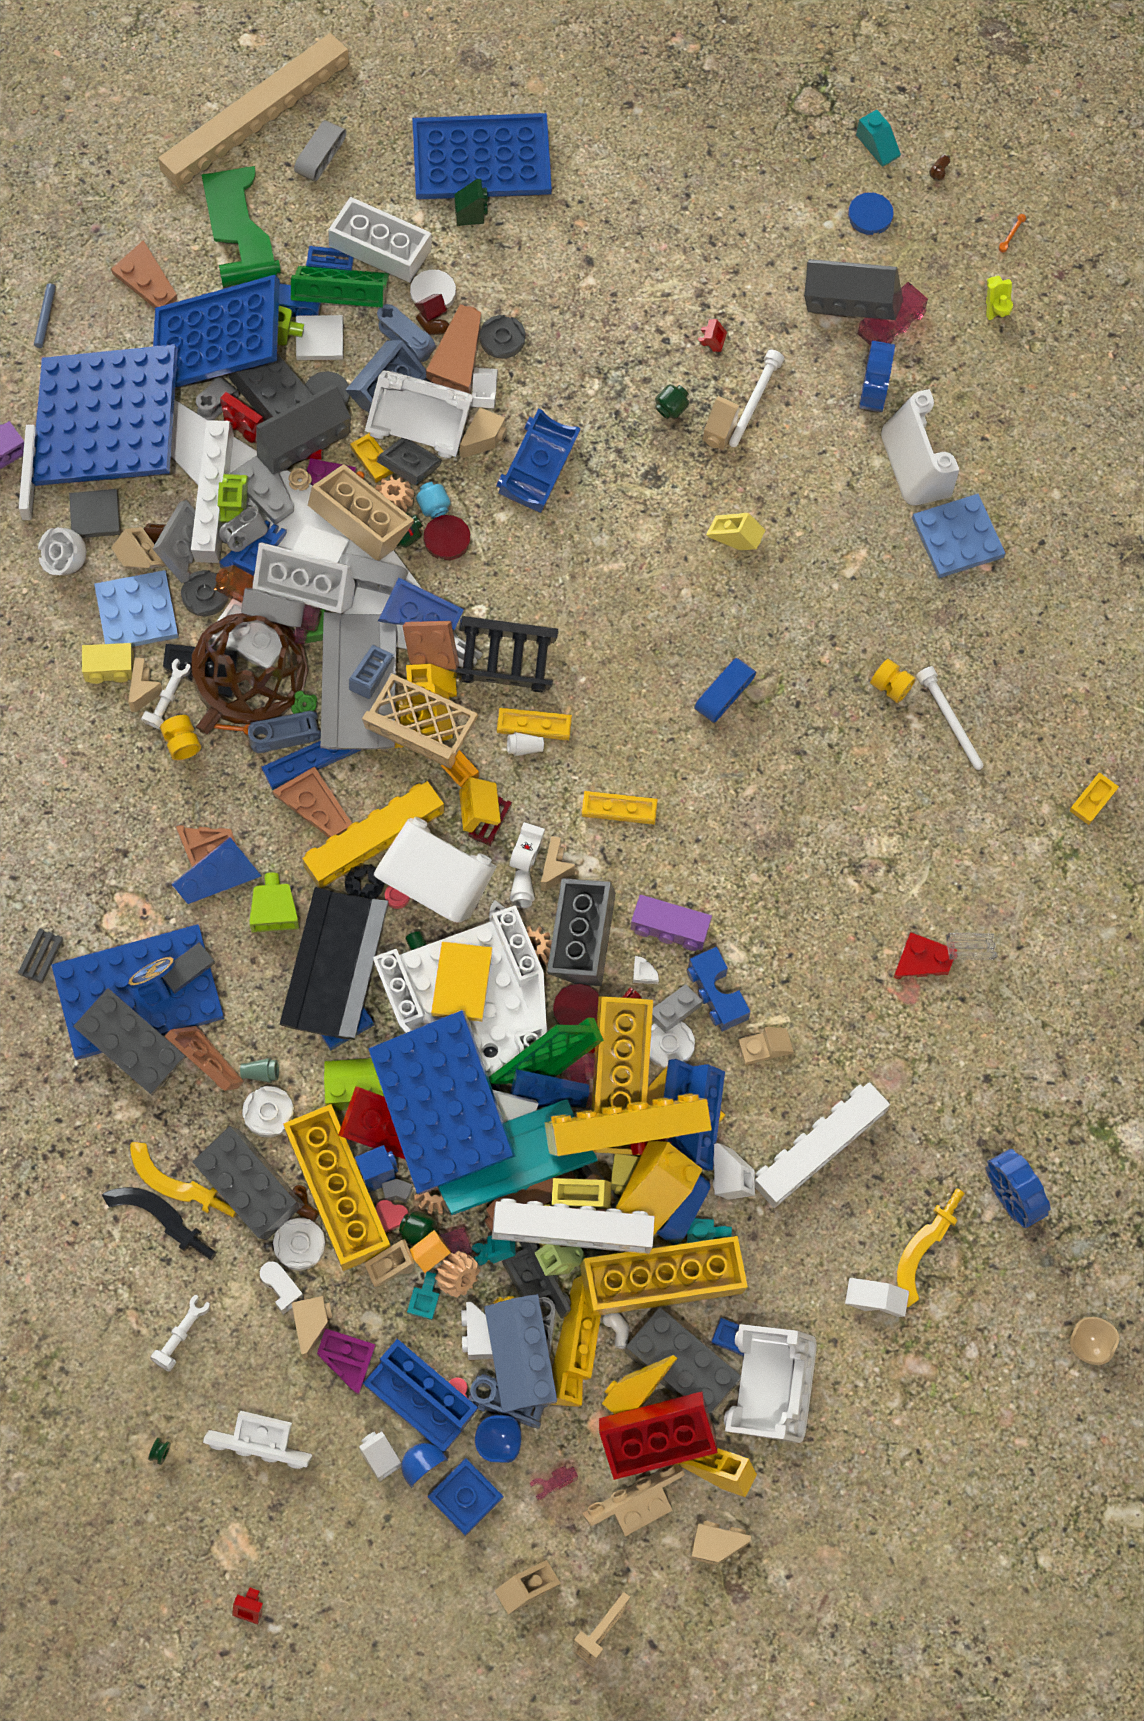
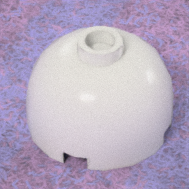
M58 527L55 529L51 528L42 535L38 545V550H41L42 558L39 557V562L46 572L52 575L65 576L75 573L82 567L86 559V546L78 533L71 529Z

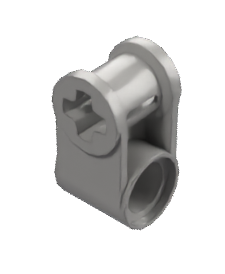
M222 377L216 378L196 397L197 414L206 420H215L222 413L220 397L225 392H228L237 399L239 391Z
M250 507L225 523L219 530V537L228 544L232 551L239 552L255 540L263 537L268 531V527L258 509Z

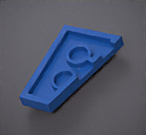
M516 1069L510 1094L536 1100L538 1107H547L566 1099L570 1107H586L590 1092L588 1084Z

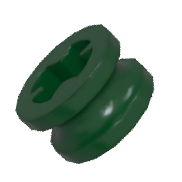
M158 1437L151 1448L148 1460H157V1464L162 1465L168 1455L171 1443L168 1441L163 1443L162 1439Z

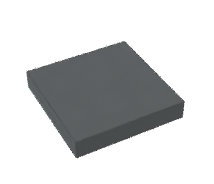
M405 438L399 439L382 452L377 459L379 464L415 486L440 467L442 461L426 449Z
M117 489L69 493L71 530L78 533L82 538L120 535Z

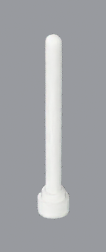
M768 350L764 357L765 368L729 441L731 447H736L739 444L773 371L780 368L784 361V356L776 350Z
M930 666L921 670L916 675L921 685L929 688L973 767L976 770H981L983 763L936 683L938 681L936 678L938 674L934 667Z

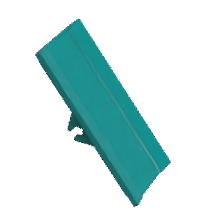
M563 1100L504 1122L515 1157L438 1187L450 1214L455 1215L505 1195L518 1193L521 1189L527 1190L529 1186L598 1161L593 1150L562 1156L549 1153L544 1122L551 1121V1116L566 1114V1116L571 1115V1118H574L575 1116L568 1100Z

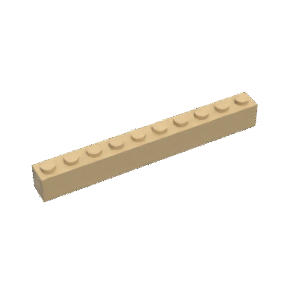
M329 33L158 157L160 171L177 188L190 182L196 174L206 170L218 158L224 157L236 145L242 144L248 136L258 132L270 120L276 119L281 112L292 107L304 95L310 94L319 84L328 81L330 76L337 71L343 70L349 63L348 49L333 34Z

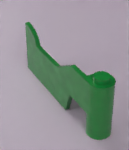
M255 166L202 174L214 241L238 244L241 261L219 265L223 288L280 274L279 259L274 260L269 235L249 218L244 190L254 183L256 177Z

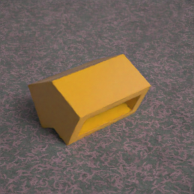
M460 750L455 756L456 761L451 769L441 764V767L460 787L470 777L479 778V771Z
M435 1230L409 1249L413 1259L424 1273L451 1253L449 1247Z

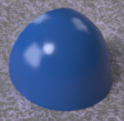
M495 1415L484 1419L480 1423L475 1434V1445L480 1456L487 1461L509 1463L516 1459L521 1447V1431L514 1417Z
M417 1444L411 1447L402 1459L401 1470L407 1484L413 1488L414 1484L423 1475L439 1463L448 1461V1459L438 1447L432 1444Z

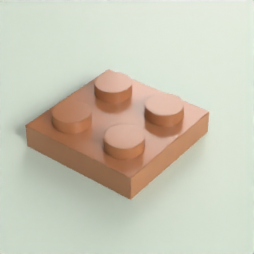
M451 621L404 623L402 627L410 665L433 664L444 669L458 668L459 660Z

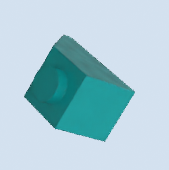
M877 109L859 119L856 136L882 167L901 156L891 125Z

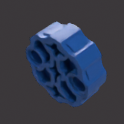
M878 341L871 342L859 409L883 412L895 344Z
M1008 1149L987 1161L988 1166L985 1167L986 1174L991 1182L992 1189L1008 1215L1014 1221L1018 1222L1023 1228H1028L1048 1216V1211L1051 1208L1044 1192V1187L1022 1155L1017 1154L1013 1149Z

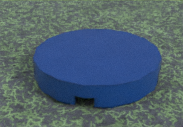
M874 192L856 196L851 201L848 210V217L852 227L866 235H873L878 232L880 234L887 230L891 225L894 215L893 206L890 201L883 195Z

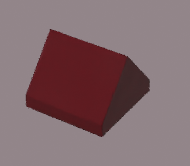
M433 294L415 303V307L427 322L447 312L442 294Z

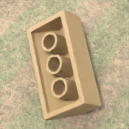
M344 464L311 488L307 506L378 561L396 548L414 522V519Z

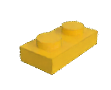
M370 433L350 444L351 450L375 483L394 473L377 462L378 456L384 451L374 437L370 436Z
M1099 772L1069 811L1090 825L1116 793L1119 786Z

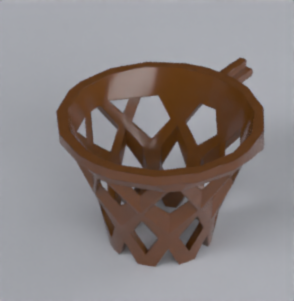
M238 613L222 618L210 625L201 634L192 653L191 674L199 698L209 709L196 726L201 733L208 735L220 718L235 724L250 725L253 722L282 717L291 709L295 702V693L304 690L308 668L304 648L288 626L269 621L262 616ZM262 623L278 634L282 648L277 667L271 666L265 669L259 678L252 671L243 670L236 673L230 656L225 655L224 652L229 633L238 625ZM223 630L219 637L210 646L209 640L211 639V637L214 634ZM220 641V644L216 652L213 648ZM289 646L297 657L298 663L293 665ZM286 656L288 657L289 668H285ZM208 657L214 662L213 678L205 676V662ZM220 664L225 665L227 677H217ZM291 675V691L287 696L278 694L282 679ZM271 676L277 678L274 691L265 686ZM247 680L253 688L242 695L237 683ZM218 686L230 687L237 699L227 703L219 698ZM257 694L269 698L264 707L255 710L246 702Z

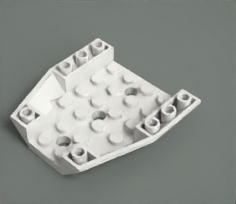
M516 905L493 913L492 921L401 955L398 954L397 949L373 957L398 1024L407 1033L444 1018L431 1016L441 943L450 942L492 947L483 1022L468 1020L488 1079L489 1076L547 1032L544 973ZM492 1046L498 1050V1053L495 1057L489 1058L484 1055V1049Z

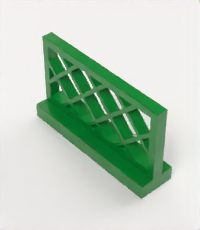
M298 266L295 275L291 276V300L383 308L389 273Z
M586 1018L579 1025H555L489 1076L491 1084H513L516 1069L550 1077L558 1076L604 1041L595 1019Z

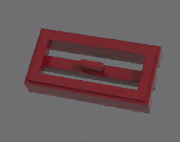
M498 797L499 807H504L500 814L501 822L498 825H494L488 839L484 838L490 826L488 823H484L479 835L476 834L482 822L479 823L473 832L468 833V837L491 847L512 806V802L508 800L506 802L503 798Z

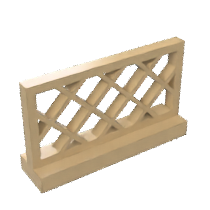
M391 674L370 711H366L362 720L366 729L451 769L456 761L455 756L478 718V713ZM394 683H397L404 687L405 693L391 697L390 689ZM419 694L425 696L427 703L415 707L412 706L410 697ZM407 698L410 708L396 712L393 702ZM391 703L394 713L385 716L377 713L380 706ZM440 704L447 707L448 713L434 717L431 707ZM429 708L432 718L417 722L415 712ZM412 713L415 721L414 724L404 726L399 723L398 717ZM462 714L470 717L465 725L455 726L453 717ZM450 718L453 728L439 732L436 722ZM434 724L436 734L429 736L421 734L419 727ZM455 733L457 741L452 748L442 743L441 737Z
M625 1592L622 1593L589 1637L581 1631L574 1639L572 1651L592 1668L599 1662L603 1652V1648L599 1644L627 1608L630 1596Z

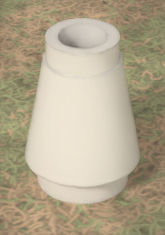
M517 732L509 734L507 737L508 754L520 756L543 752V737Z
M518 870L515 872L510 900L512 905H516L517 908H528L535 899L530 872Z

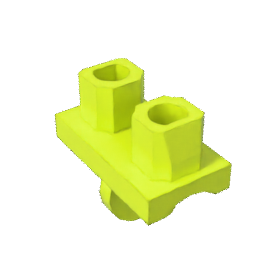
M1000 276L988 278L986 317L988 320H992L996 316L1005 317L1010 315V312L1013 310L1011 280H1002Z

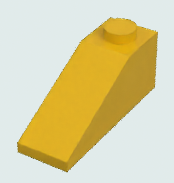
M672 1355L624 1376L619 1382L614 1380L604 1393L608 1396L602 1404L613 1414L642 1407L678 1358Z
M717 1448L718 1453L678 1463L679 1466L713 1485L746 1497L757 1476L748 1458Z

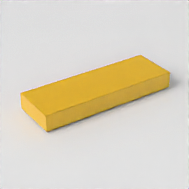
M499 708L497 733L514 734V732L548 739L569 741L572 715Z
M584 791L582 817L655 825L658 799Z

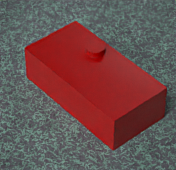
M702 1391L599 1418V1434L613 1480L718 1453L717 1439Z

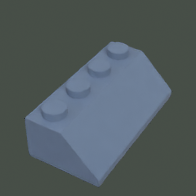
M538 1294L513 1298L484 1306L502 1413L555 1404L557 1397Z

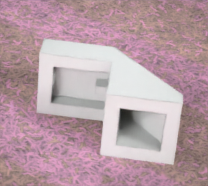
M474 369L471 407L494 408L498 369Z
M849 1278L845 1304L863 1311L880 1310L897 1317H905L909 1291L889 1283Z

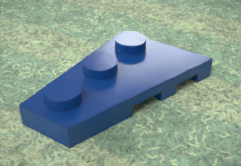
M398 578L378 622L404 625L405 622L451 621L454 632L464 609Z
M229 837L174 881L172 886L186 903L190 904L259 878L261 874L231 837Z

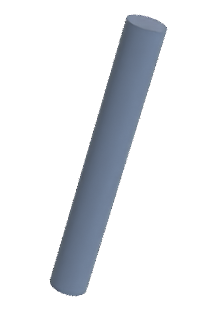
M50 283L46 285L34 340V346L37 348H42L55 293L56 286Z

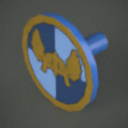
M166 957L148 964L129 980L130 987L138 988V993L141 997L157 991L161 1000H166L171 995L161 977L166 975L175 966V960L172 957Z

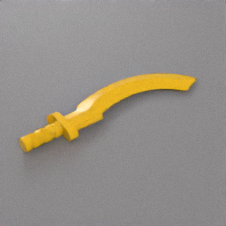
M132 1142L130 1144L133 1165L142 1180L151 1188L176 1200L185 1202L195 1200L203 1204L202 1211L206 1213L210 1212L209 1208L211 1206L228 1216L230 1215L232 1218L236 1216L237 1213L230 1205L216 1198L218 1191L214 1187L208 1190L194 1181L185 1183L166 1176L153 1164L146 1143Z
M955 1189L943 1210L940 1209V1205H936L933 1211L937 1216L933 1223L925 1225L915 1234L901 1256L897 1270V1285L909 1291L907 1307H910L919 1300L915 1275L922 1256L934 1242L942 1240L950 1224L955 1226L958 1221L952 1214L965 1195L960 1189Z

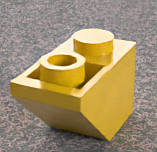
M433 664L406 665L407 681L422 688L435 684L447 692L449 697H457L456 678H453L454 672Z

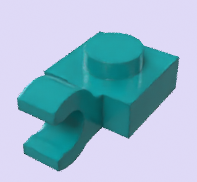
M695 1218L687 1232V1243L732 1237V1227H714V1219Z
M427 1271L422 1289L414 1287L407 1314L433 1321L440 1294L433 1292L437 1281L435 1279L436 1273Z

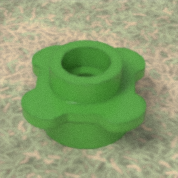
M303 691L295 693V702L291 706L293 714L315 710L317 703L315 695H306Z

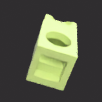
M546 1244L535 1252L545 1276L569 1274L585 1258V1254L580 1247L572 1246L560 1247L559 1245Z

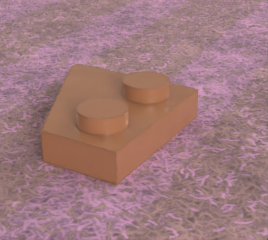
M182 825L176 826L191 867L229 837L236 844L231 829H211L209 827L194 829L185 828Z

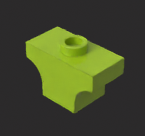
M223 474L222 482H219L217 505L220 509L221 523L229 522L246 509L247 475Z

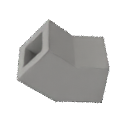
M399 1179L382 1183L386 1200L408 1202L413 1190L412 1184Z

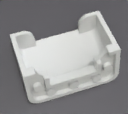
M384 370L378 377L365 431L370 432V436L378 439H383L384 436L391 434L433 446L441 457H456L473 395Z
M930 389L914 393L883 425L881 437L903 499L910 505H921L950 498L959 473V467L954 456L947 452L934 454L924 428L927 424L925 414L929 413L934 405Z
M418 817L408 819L377 866L374 876L451 921L462 922L469 919L497 866L492 864V860L484 854L478 853L477 856H469L429 833L430 829L426 827L428 824L426 821Z
M740 1324L739 1331L735 1335V1345L741 1353H744L737 1406H732L725 1413V1431L801 1443L805 1437L817 1347L815 1337L795 1330Z

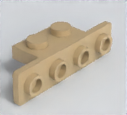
M678 1464L659 1468L658 1472L639 1478L634 1485L627 1489L617 1490L607 1500L590 1505L588 1510L582 1513L584 1519L590 1526H593L614 1515L622 1533L627 1536L673 1511L662 1488L685 1475L684 1471Z

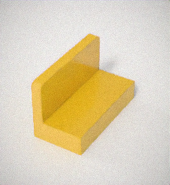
M470 777L459 790L463 831L473 832L480 822L498 825L501 821L496 783Z

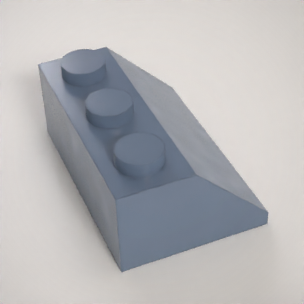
M387 340L346 389L358 406L368 413L370 412L378 377L382 371H392L421 380L426 378V369L402 340Z

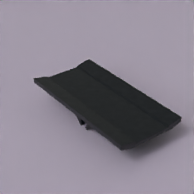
M319 887L314 888L280 1020L281 1026L325 1036L355 1040L374 964L373 957L376 956L388 907L387 900L367 899L335 893Z

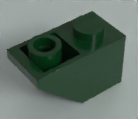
M481 179L474 180L454 194L457 226L484 224V215L488 214L487 188H482Z

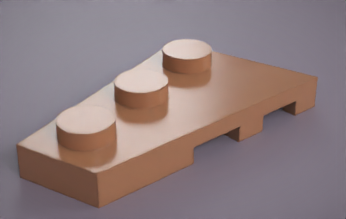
M144 240L111 269L115 277L154 308L174 303L177 300L176 292Z
M315 767L272 791L275 797L329 838L333 835L339 836L344 833L352 824Z
M197 1026L171 1029L164 1036L224 1091L238 1089L244 1081Z

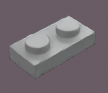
M685 984L653 1008L652 1021L666 1033L700 1008L703 1000Z

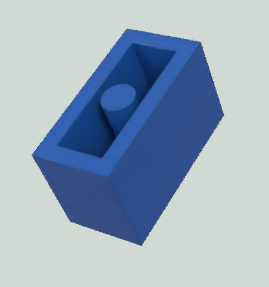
M384 1145L355 1157L368 1193L382 1188V1183L395 1180V1173L398 1172L397 1163L392 1151L387 1152Z

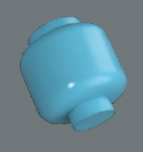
M428 482L420 487L421 491L417 494L416 500L424 516L434 519L435 517L445 515L449 511L448 507L451 501L443 485Z

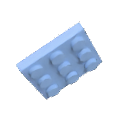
M165 570L94 584L105 644L131 643L132 647L179 638Z

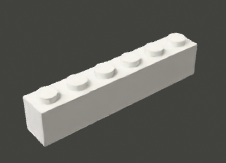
M206 420L191 552L195 562L219 563L222 540L219 537V530L224 523L220 522V509L217 506L219 482H222L223 474L230 473L234 438L230 421Z
M870 1082L864 1087L862 1085L857 1086L849 1094L851 1098L848 1101L837 1103L831 1109L832 1114L827 1119L821 1117L812 1126L813 1131L808 1135L805 1133L801 1134L793 1142L795 1145L789 1151L786 1149L782 1150L774 1158L776 1162L768 1168L765 1165L755 1174V1188L773 1208H776L888 1111L889 1102Z
M501 1199V1202L496 1201L492 1239L650 1254L653 1247L654 1216H648V1213L644 1211H634L632 1214L622 1213L619 1209H607L605 1212L596 1211V1208L591 1206L573 1209L569 1208V1205L554 1204L552 1207L543 1206V1203L538 1201L520 1204L514 1199Z

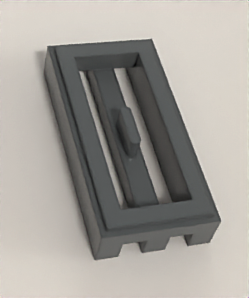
M39 928L18 974L42 984L63 942V937L55 936L53 933L45 932ZM45 938L30 971L27 972L42 939ZM54 941L39 975H35L50 942Z

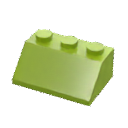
M372 1058L324 1062L325 1105L332 1104L334 1111H345L348 1109L355 1086L384 1096Z

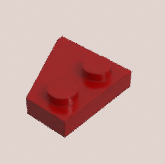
M910 932L893 978L901 979L903 976L927 977L930 974L936 976L948 975L957 949Z

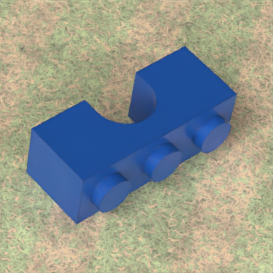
M715 947L690 958L687 974L692 982L696 981L700 989L698 990V995L703 1000V1004H708L711 1010L709 1016L715 1026L718 1025L723 1032L749 1020L751 1011L740 990L731 994H723L716 989L714 983L726 977L728 967L718 948Z

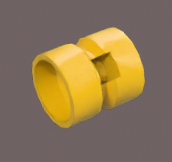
M887 659L875 672L870 684L879 691H887V696L894 702L899 703L911 690L916 678L906 670L899 671L900 666Z
M177 715L165 720L160 725L161 733L164 740L168 742L167 748L173 760L188 759L201 750L197 735L192 733L194 727L189 716Z

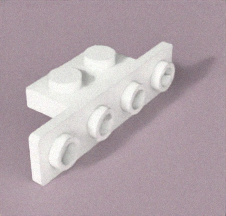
M244 1411L238 1413L234 1436L209 1430L203 1443L209 1444L211 1448L216 1450L231 1449L241 1456H251L252 1454L260 1456L264 1461H281L297 1469L308 1467L312 1459V1454L287 1448L292 1423Z

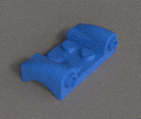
M538 408L534 418L529 417L524 427L527 433L507 474H501L496 487L500 488L498 494L541 513L581 428L558 423Z

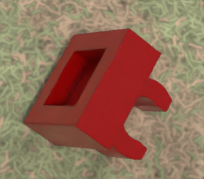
M709 319L708 325L701 328L704 337H699L698 341L702 346H709L713 352H721L727 331L718 319Z
M250 1587L246 1597L237 1594L233 1603L232 1616L258 1625L263 1603L258 1602L260 1591Z

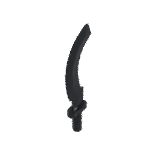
M133 1187L112 1189L102 1194L108 1207L134 1205L150 1212L166 1228L164 1232L181 1243L179 1245L181 1250L186 1251L191 1246L210 1261L216 1256V1251L196 1238L198 1235L201 1236L202 1232L197 1228L191 1232L183 1226V1219L178 1212L158 1195Z

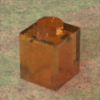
M234 565L224 567L216 575L215 580L217 583L214 590L241 602L243 601L245 588H253L254 576Z

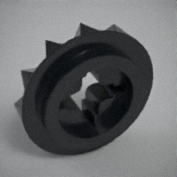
M360 863L354 868L351 867L348 874L345 875V889L348 895L376 899L382 893L384 882L374 876L376 868L372 864L363 865ZM368 875V882L372 884H366L361 891L360 882L357 880H363Z

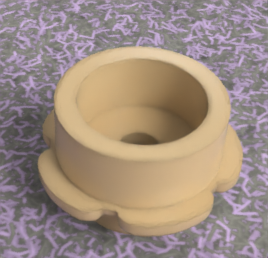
M296 468L288 477L290 481L289 486L293 490H306L309 487L308 484L312 481L311 475L302 468Z

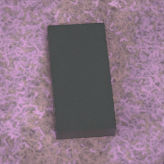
M197 943L177 958L175 966L161 978L175 994L213 966L215 961L204 947Z

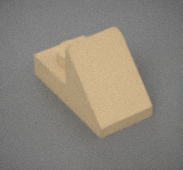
M135 658L128 700L131 712L139 711L157 698L163 690L160 682L150 681V668H147L144 658Z
M551 836L541 880V890L547 891L559 884L562 878L567 879L575 874L576 865L562 862L565 847H561V838Z
M765 1027L761 1034L738 1039V1045L745 1065L794 1053L787 1028Z
M404 1239L364 1264L374 1287H378L398 1275L412 1273L415 1262Z

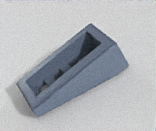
M372 645L349 678V690L370 699L394 658V654ZM374 656L378 659L383 660V662L381 663L379 661H376L372 659V657ZM368 665L373 666V667L377 668L378 670H375V669L369 667Z

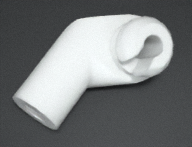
M620 1313L604 1315V1325L612 1327L616 1332L614 1347L625 1349L628 1345V1323Z

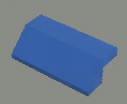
M671 1059L668 1061L664 1098H673V1101L678 1100V1095L693 1093V1095L698 1094L699 1098L707 1099L712 1130L671 1137L668 1139V1142H671V1145L701 1167L702 1170L711 1171L714 1165V1144L717 1141L725 1071L709 1064L692 1066L678 1059Z
M398 1339L380 1358V1364L363 1383L367 1389L443 1453L447 1451L462 1433L478 1409L475 1404Z

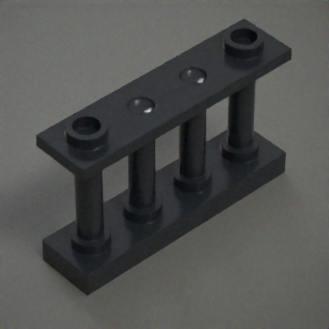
M468 616L461 617L459 631H464L466 635L463 669L456 668L453 678H459V681L463 683L482 681L531 688V691L538 693L550 690L553 680L544 679L547 649L557 639V628ZM479 634H486L490 638L487 672L472 670L476 636ZM503 637L512 638V641H514L511 675L496 673L500 639H503ZM527 640L536 641V644H538L535 678L521 676L524 642H527Z

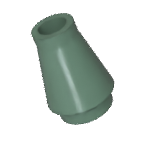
M272 1058L242 1063L240 1066V1076L242 1079L272 1083L273 1080H278L279 1063L277 1060H272Z

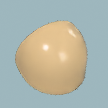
M1086 1317L1076 1324L1070 1339V1346L1074 1354L1082 1361L1093 1365H1103L1112 1359L1120 1339L1118 1331L1108 1321L1098 1317Z

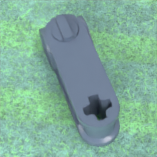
M385 304L383 308L380 307L378 309L379 330L390 340H402L420 362L428 360L431 352L436 349L435 342L431 336L420 329L395 306Z
M307 711L251 723L248 726V737L252 750L256 753H265L319 740L321 738V731L318 730L316 722L318 718L317 713ZM259 734H264L267 736L262 740L255 738Z
M485 1374L476 1377L471 1385L468 1399L478 1407L477 1410L482 1412L487 1410L497 1415L511 1416L519 1423L537 1429L540 1428V1418L544 1408L548 1407V1405L536 1407L533 1416H530L533 1408L502 1413L497 1379ZM480 1387H486L490 1390L491 1395L486 1399H480L476 1395V1390Z

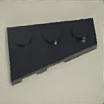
M166 644L163 669L173 673L172 663L175 659L180 661L178 670H184L186 665L190 664L191 672L183 678L193 682L191 678L192 653L195 647ZM225 650L224 654L230 656L237 673L239 652ZM208 657L205 662V676L213 678L214 662ZM220 664L218 666L217 677H227L225 665ZM218 686L219 694L233 700L234 693L230 687Z

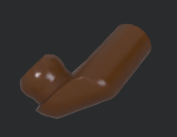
M941 155L933 164L929 172L931 178L942 180L945 177V168L950 163L948 156Z
M421 313L416 316L418 323L429 335H442L449 326L446 320L437 319L427 322Z
M296 1185L293 1188V1192L305 1204L296 1213L314 1222L319 1212L308 1205L306 1188L302 1185Z

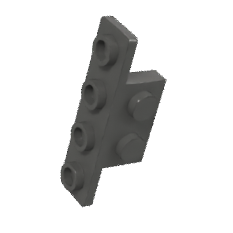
M519 1242L523 1250L517 1252L516 1256L503 1260L502 1263L520 1297L538 1294L539 1298L549 1297L553 1301L560 1318H565L571 1311V1302L567 1294L562 1293L558 1286L557 1275L545 1276L535 1255V1252L540 1247H537L535 1243Z

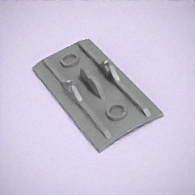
M324 612L321 748H395V742L366 729L362 720L366 711H370L391 674L396 675V624L378 622L381 614ZM375 645L394 654V658L370 699H367L349 690V678L370 647ZM374 656L372 657V659L376 661H379L381 663L383 662V660L378 659ZM368 665L369 667H371V668H373V669H375V670H378L377 668ZM396 683L390 689L391 697L395 696ZM391 703L380 706L377 713L383 716L394 713Z

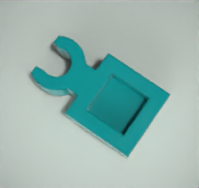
M492 1235L487 1237V1244L477 1243L472 1246V1250L479 1254L473 1257L478 1266L484 1265L488 1260L494 1264L516 1256L515 1241L492 1239Z

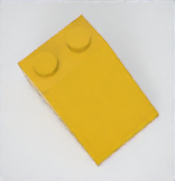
M435 684L424 687V689L449 700V694ZM419 694L410 697L413 707L427 703L423 695ZM407 698L395 702L396 712L410 708ZM442 704L431 707L434 717L448 713L447 707ZM429 708L415 712L417 722L432 718ZM412 713L398 717L399 723L404 726L415 723ZM450 718L436 722L439 732L452 729ZM433 723L419 727L421 734L425 736L436 734ZM453 734L441 737V740L452 739ZM395 743V748L404 747L400 744Z
M648 1141L615 1209H619L622 1213L632 1214L634 1211H644L648 1213V1216H654V1236L692 1192L702 1168L669 1142Z

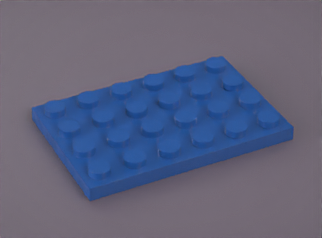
M547 113L412 118L416 199L454 198L456 192L476 179H481L482 188H487V197L552 194Z
M276 275L155 308L153 346L175 344L178 348L175 387L277 361L280 279Z
M199 924L51 964L76 1060L103 1053L73 1026L107 988L162 1036H165L171 1029L198 1027L224 1019L211 968L207 969L175 994L162 979L171 995L166 1000H161L157 991L141 997L138 993V988H132L129 985V980L135 973L154 961L166 957H172L176 960L197 943H200L205 949Z
M458 1011L368 1048L417 1194L421 1195L515 1157L465 1011Z

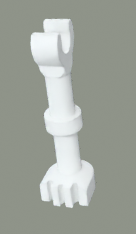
M178 659L173 661L172 677L166 689L161 691L159 695L161 699L154 713L145 711L141 718L145 724L160 730V725L164 722L162 717L169 703L173 702L175 698L174 693L180 681L191 672L190 664H187L184 670H178L180 661Z
M197 1295L191 1298L190 1309L178 1327H174L171 1332L173 1335L161 1351L155 1350L150 1357L154 1363L168 1372L176 1364V1361L170 1355L180 1341L186 1339L188 1336L186 1333L199 1316L208 1313L210 1309V1303L208 1302L202 1308L195 1307L199 1300Z

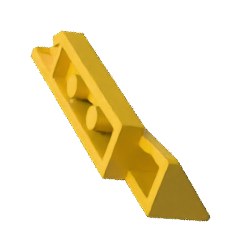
M582 1276L573 1280L570 1291L571 1311L564 1318L552 1367L557 1402L550 1405L582 1406L583 1380L591 1379L601 1315L589 1317Z

